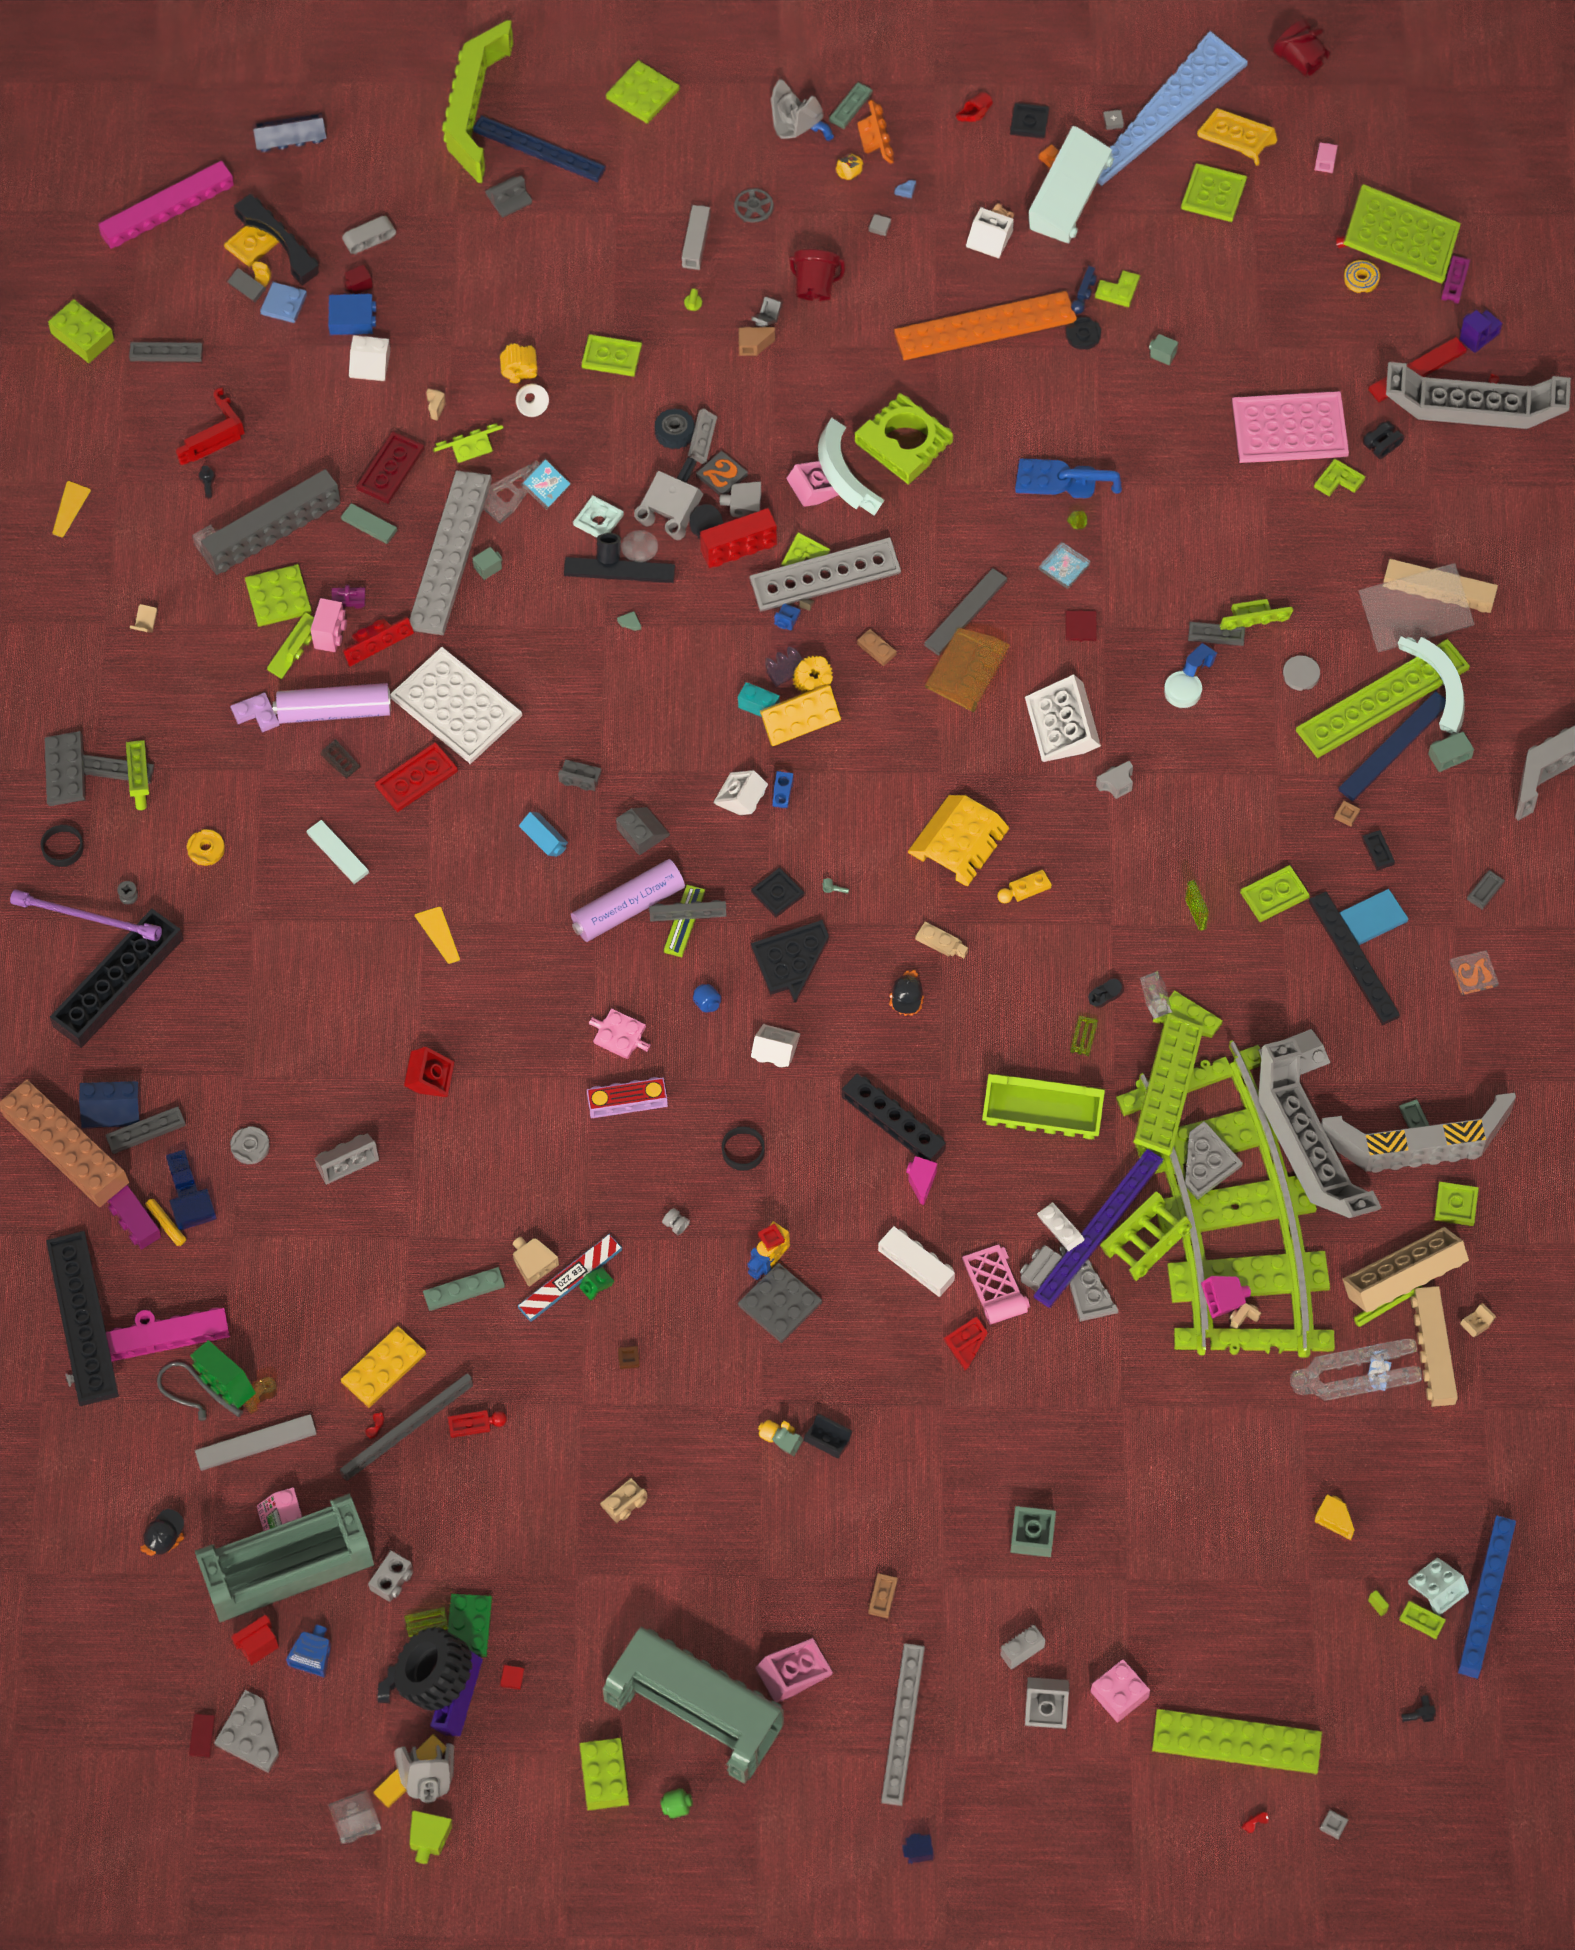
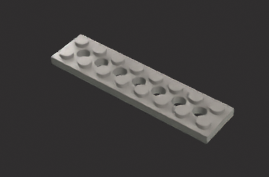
M886 538L750 575L749 578L759 610L762 612L780 607L783 604L795 603L801 599H809L901 573L891 538ZM880 556L883 559V563L875 564L873 558ZM857 561H863L865 563V568L858 569L855 566V563ZM845 566L848 572L841 574L838 572V567ZM826 570L830 573V577L824 579L820 576V572ZM805 575H809L813 581L807 584L802 578ZM792 580L795 582V587L787 588L785 582ZM769 585H775L778 588V591L776 593H770L767 587Z

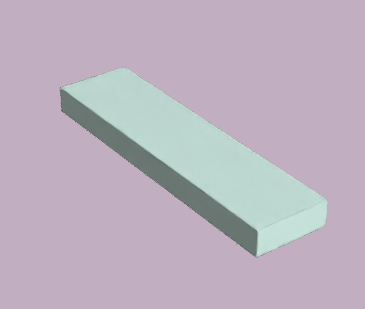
M322 820L307 830V834L354 884L369 874V870Z

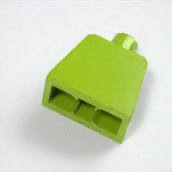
M417 1811L412 1812L410 1847L412 1850L418 1851L415 1861L427 1864L430 1854L440 1855L453 1826L451 1819Z

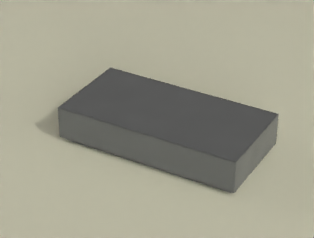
M239 268L227 281L253 302H256L266 290L263 285Z
M1489 870L1468 895L1467 900L1483 910L1502 887L1505 880Z

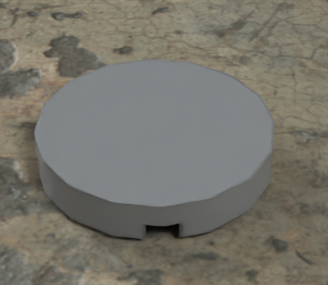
M1292 657L1284 665V681L1292 689L1303 691V689L1309 690L1317 684L1320 678V668L1317 662L1310 657Z
M254 1126L238 1130L230 1142L233 1156L244 1164H256L262 1161L270 1149L266 1133Z

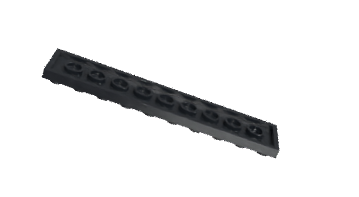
M85 1231L46 1240L79 1406L119 1397Z

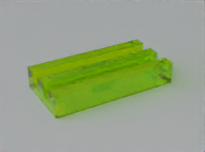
M1079 1016L1070 1052L1074 1053L1075 1051L1080 1055L1082 1053L1086 1054L1085 1056L1090 1055L1098 1020ZM1084 1021L1086 1023L1080 1047H1076L1081 1024ZM1093 1023L1087 1049H1085L1083 1047L1085 1044L1089 1024Z
M444 1607L404 1616L408 1637L418 1635L419 1631L427 1630V1628L431 1627L448 1629ZM442 1614V1617L410 1624V1621ZM443 1622V1623H441V1624H436V1625H432V1626H427V1627H422V1628H418V1629H413V1630H411L412 1628H417V1627H421V1626H426V1625H431V1624Z

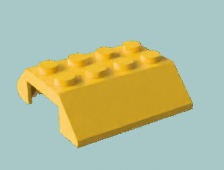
M948 795L908 850V853L923 862L929 857L955 872L956 881L969 886L973 877L977 874L969 862L974 867L981 869L997 847V844L989 834L994 839L1001 841L1008 832L1009 827L997 813L965 795Z

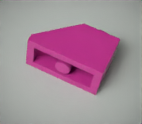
M915 1156L914 1161L909 1162L906 1173L909 1174V1183L920 1204L924 1205L936 1176L938 1163Z

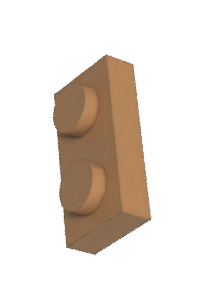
M871 629L857 640V645L882 666H885L896 656L897 651Z
M883 1574L877 1575L868 1614L884 1618L889 1617L898 1578Z

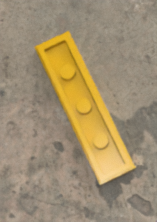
M432 1735L416 1750L417 1758L420 1761L435 1759L437 1757L436 1745L440 1746L443 1756L446 1753V1746ZM398 1769L373 1792L388 1808L407 1791L401 1784Z

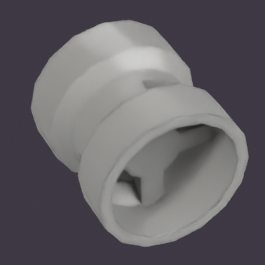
M672 1208L665 1215L662 1223L667 1227H671L676 1235H680L688 1227L690 1220L685 1216H681L677 1209Z

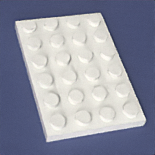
M443 647L390 694V698L469 764L522 717V712Z

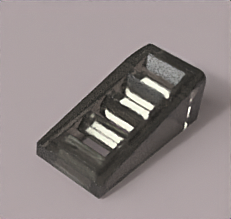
M336 739L321 751L322 757L346 779L361 767ZM336 750L337 752L332 756L330 753ZM341 755L342 757L336 761L335 758ZM346 759L348 762L341 766L340 763ZM351 764L353 767L346 772L345 768Z

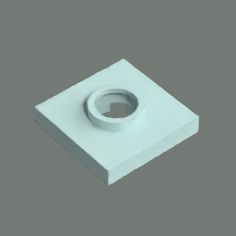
M592 496L574 520L573 525L598 537L603 533H611L623 517L624 511ZM597 516L605 519L602 525H598V523L592 520Z

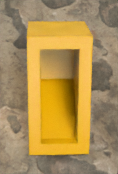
M1327 1495L1316 1514L1314 1522L1351 1540L1354 1534V1527L1346 1504L1336 1496L1331 1497Z

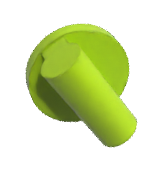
M691 289L690 295L684 300L685 307L691 311H696L702 306V299L697 295L698 290Z

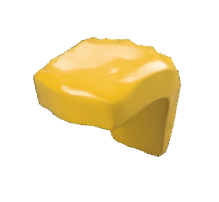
M254 262L252 268L255 272V280L266 288L271 278L270 269L267 264Z

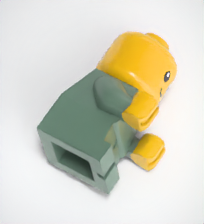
M766 1420L760 1424L758 1430H760L759 1436L770 1443L775 1442L783 1451L795 1456L803 1442V1438L796 1433L794 1434L796 1431L794 1427L786 1421L782 1422V1429L780 1425L771 1420Z

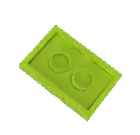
M589 335L582 360V368L635 377L642 343Z
M1290 865L1241 889L1240 892L1259 922L1309 898V893Z

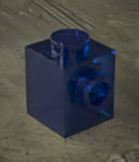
M915 1833L905 1839L902 1851L903 1857L908 1858V1864L933 1860L934 1853L930 1834L921 1836L920 1833Z

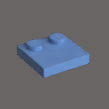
M273 282L261 308V314L295 323L307 292Z

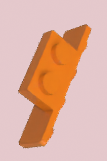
M871 100L869 105L872 115L857 123L863 148L867 154L880 148L882 157L892 164L894 163V152L889 144L890 137L886 132L887 124L882 117L883 109L880 104H876Z

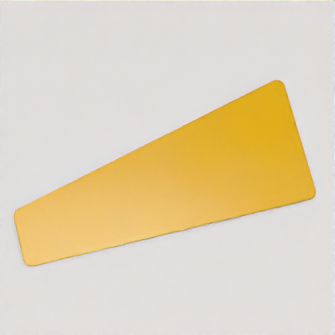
M67 481L53 529L54 535L64 537L89 495L90 489Z
M436 907L415 914L416 919L447 963L459 961L460 958L442 908Z

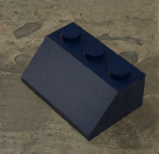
M139 1082L80 1083L81 1127H126L139 1122L141 1111V1089Z

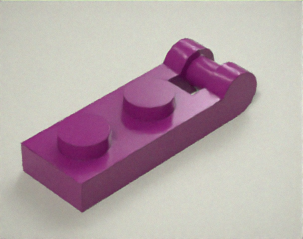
M1452 257L1441 300L1447 301L1448 299L1459 304L1470 264L1469 259ZM1449 290L1456 291V294L1449 293Z

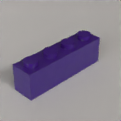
M471 1650L472 1660L470 1661L472 1662V1669L469 1672L471 1674L470 1679L466 1682L467 1686L459 1693L460 1696L457 1699L452 1700V1704L434 1712L431 1727L443 1735L461 1736L483 1660Z

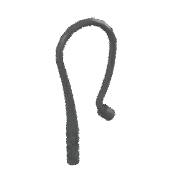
M171 1362L159 1371L157 1385L160 1392L180 1404L198 1408V1418L200 1421L207 1419L206 1411L201 1405L179 1399L169 1394L162 1387L161 1377L168 1368L172 1366L185 1367L219 1404L233 1412L237 1417L242 1415L243 1410L237 1409L233 1404L228 1405L220 1394L217 1395L208 1385L204 1384L196 1372L186 1363Z

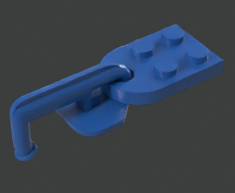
M1020 458L1015 490L1016 493L1056 495L1067 491L1073 498H1089L1094 494L1096 481H1113L1111 490L1116 494L1122 491L1120 474L1116 471L1095 470L1091 466H1076L1070 469L1065 462L1059 460Z

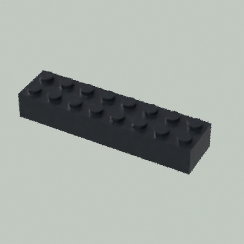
M151 909L137 925L148 923L160 926L162 929L160 939L158 941L143 938L138 932L130 931L50 1016L52 1026L80 1048L92 1038L182 942L181 929L154 909Z

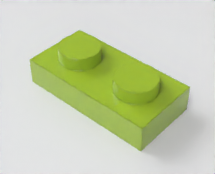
M1409 1601L1399 1621L1437 1639L1446 1619Z

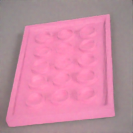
M1341 392L1232 398L1239 463L1348 457L1349 451Z

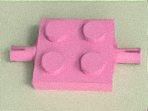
M614 1009L610 1010L608 1016L603 1021L592 1017L589 1025L599 1028L594 1044L626 1059H629L632 1051L637 1047L647 1052L651 1044L641 1040L646 1025Z

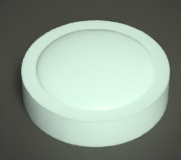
M1179 671L1170 675L1165 682V697L1169 703L1176 707H1191L1201 697L1202 684L1197 676L1190 677L1183 671Z

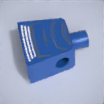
M315 1625L312 1634L302 1632L286 1658L288 1666L325 1678L331 1650L330 1640L324 1638L327 1629L321 1625Z

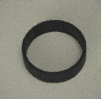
M69 825L54 826L48 829L41 839L43 856L47 862L54 866L65 867L72 865L79 860L84 850L80 833ZM59 832H69L76 835L80 840L79 849L73 856L67 859L58 860L49 857L45 853L44 847L52 835Z
M734 1128L723 1138V1159L730 1167L736 1170L745 1171L753 1169L761 1163L764 1157V1140L752 1128ZM745 1133L756 1137L762 1145L759 1157L747 1164H739L730 1160L725 1154L724 1147L726 1142L734 1135Z

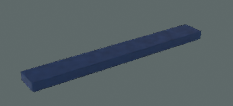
M484 116L479 118L473 128V132L597 183L606 170V166Z
M1435 691L1339 787L1338 791L1353 802L1444 711L1446 699Z

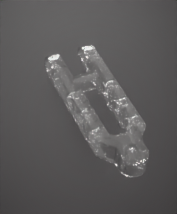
M1403 1339L1315 1357L1308 1368L1296 1370L1291 1374L1290 1384L1293 1391L1299 1395L1315 1394L1324 1401L1417 1383L1422 1380L1420 1367L1410 1366L1387 1371L1385 1363L1386 1360L1401 1358V1355L1417 1352L1416 1341L1413 1339ZM1371 1360L1376 1362L1377 1373L1329 1383H1323L1319 1379L1322 1371L1336 1368L1341 1370L1342 1367L1356 1364L1361 1366V1363L1371 1362Z

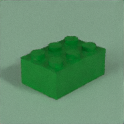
M209 1340L190 1355L194 1361L193 1367L198 1373H201L199 1378L204 1384L207 1385L209 1383L211 1389L217 1395L222 1394V1398L228 1405L233 1404L238 1409L256 1394L244 1371Z

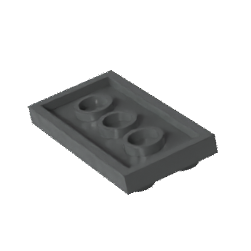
M81 731L45 737L47 804L50 807L85 800L83 734Z

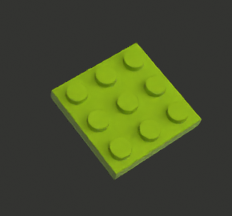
M638 60L606 94V99L648 124L680 88L678 84Z
M1196 163L1181 209L1233 222L1247 176Z
M298 564L245 577L258 627L301 617L304 613L312 614Z

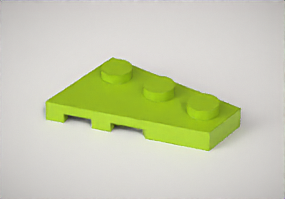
M1176 991L1171 994L1153 1018V1022L1159 1024L1160 1022L1164 1023L1167 1014L1203 1026L1202 1036L1209 1038L1214 1036L1223 1020Z

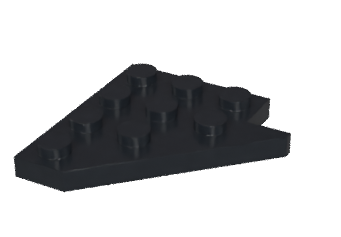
M823 920L751 943L752 952L770 995L788 989L793 1002H797L829 940Z

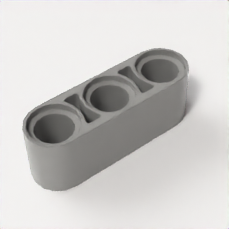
M382 216L347 231L342 236V239L350 253L356 254L391 239L396 234V230L389 218Z

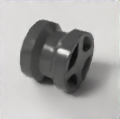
M124 881L119 884L117 892L120 901L126 905L136 902L138 892L135 884L130 881Z

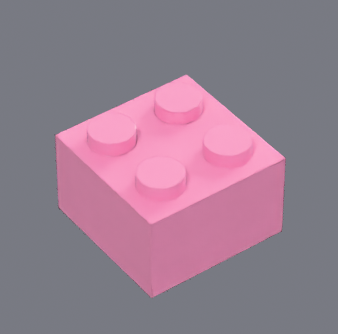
M320 598L311 627L315 649L336 652L337 646L341 645L342 630L345 631L347 626L342 602Z
M1122 1660L1092 1684L1091 1693L1118 1723L1149 1698L1150 1689L1130 1666Z

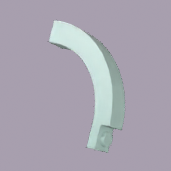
M831 418L823 430L818 444L819 462L825 477L834 490L855 509L861 506L875 515L884 499L863 486L849 471L841 453V437L846 427Z
M1400 637L1398 641L1400 650L1423 659L1441 677L1446 688V705L1439 722L1440 729L1451 734H1458L1464 719L1465 699L1462 683L1455 666L1448 656L1430 641L1421 637L1417 643L1416 640L1410 637Z

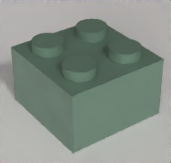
M1015 1506L1010 1553L1051 1557L1056 1511Z

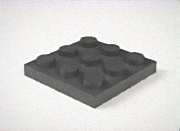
M780 1263L738 1302V1306L780 1343H783L822 1304V1300Z

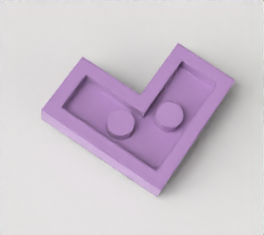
M265 693L230 706L238 724L256 718L262 732L279 726L278 719L273 713L272 706Z

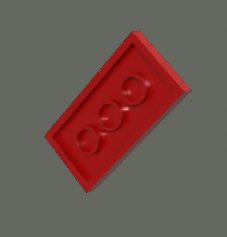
M435 742L375 782V787L396 812H399L457 773L458 768Z

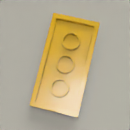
M829 684L760 710L772 746L841 720Z
M397 1326L341 1379V1383L370 1408L426 1355V1351Z

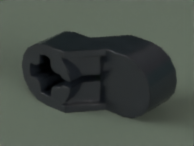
M1110 979L1089 993L1088 1000L1094 1007L1101 1008L1120 997L1124 992V985L1118 979Z
M395 1665L388 1666L387 1678L378 1684V1703L391 1702V1691L396 1688L394 1673H396Z

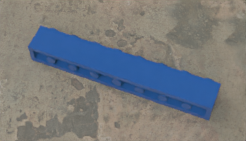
M1496 1515L1458 1669L1459 1674L1477 1679L1480 1674L1514 1533L1515 1520Z

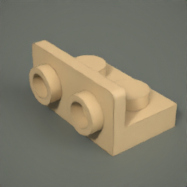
M631 1478L601 1502V1507L616 1523L620 1520L623 1521L630 1516L633 1509L636 1507L640 1508L645 1504L647 1491L641 1489Z

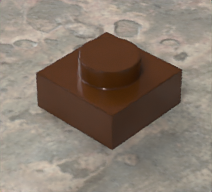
M638 1346L618 1348L620 1369L640 1367Z

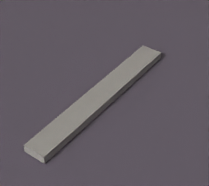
M904 1643L882 1794V1803L902 1806L925 1646Z

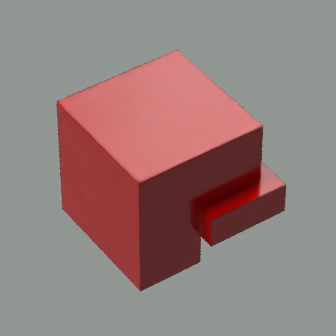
M266 1615L257 1618L255 1622L231 1636L234 1646L237 1650L240 1648L251 1666L279 1648L276 1637L270 1630L272 1628L271 1622Z

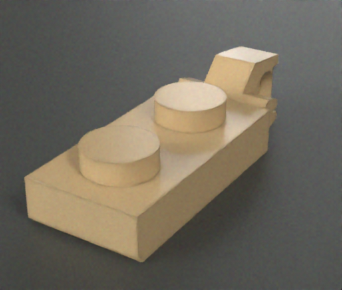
M924 922L916 935L917 941L948 957L956 954L965 958L968 953V947L964 946L961 940L927 922Z

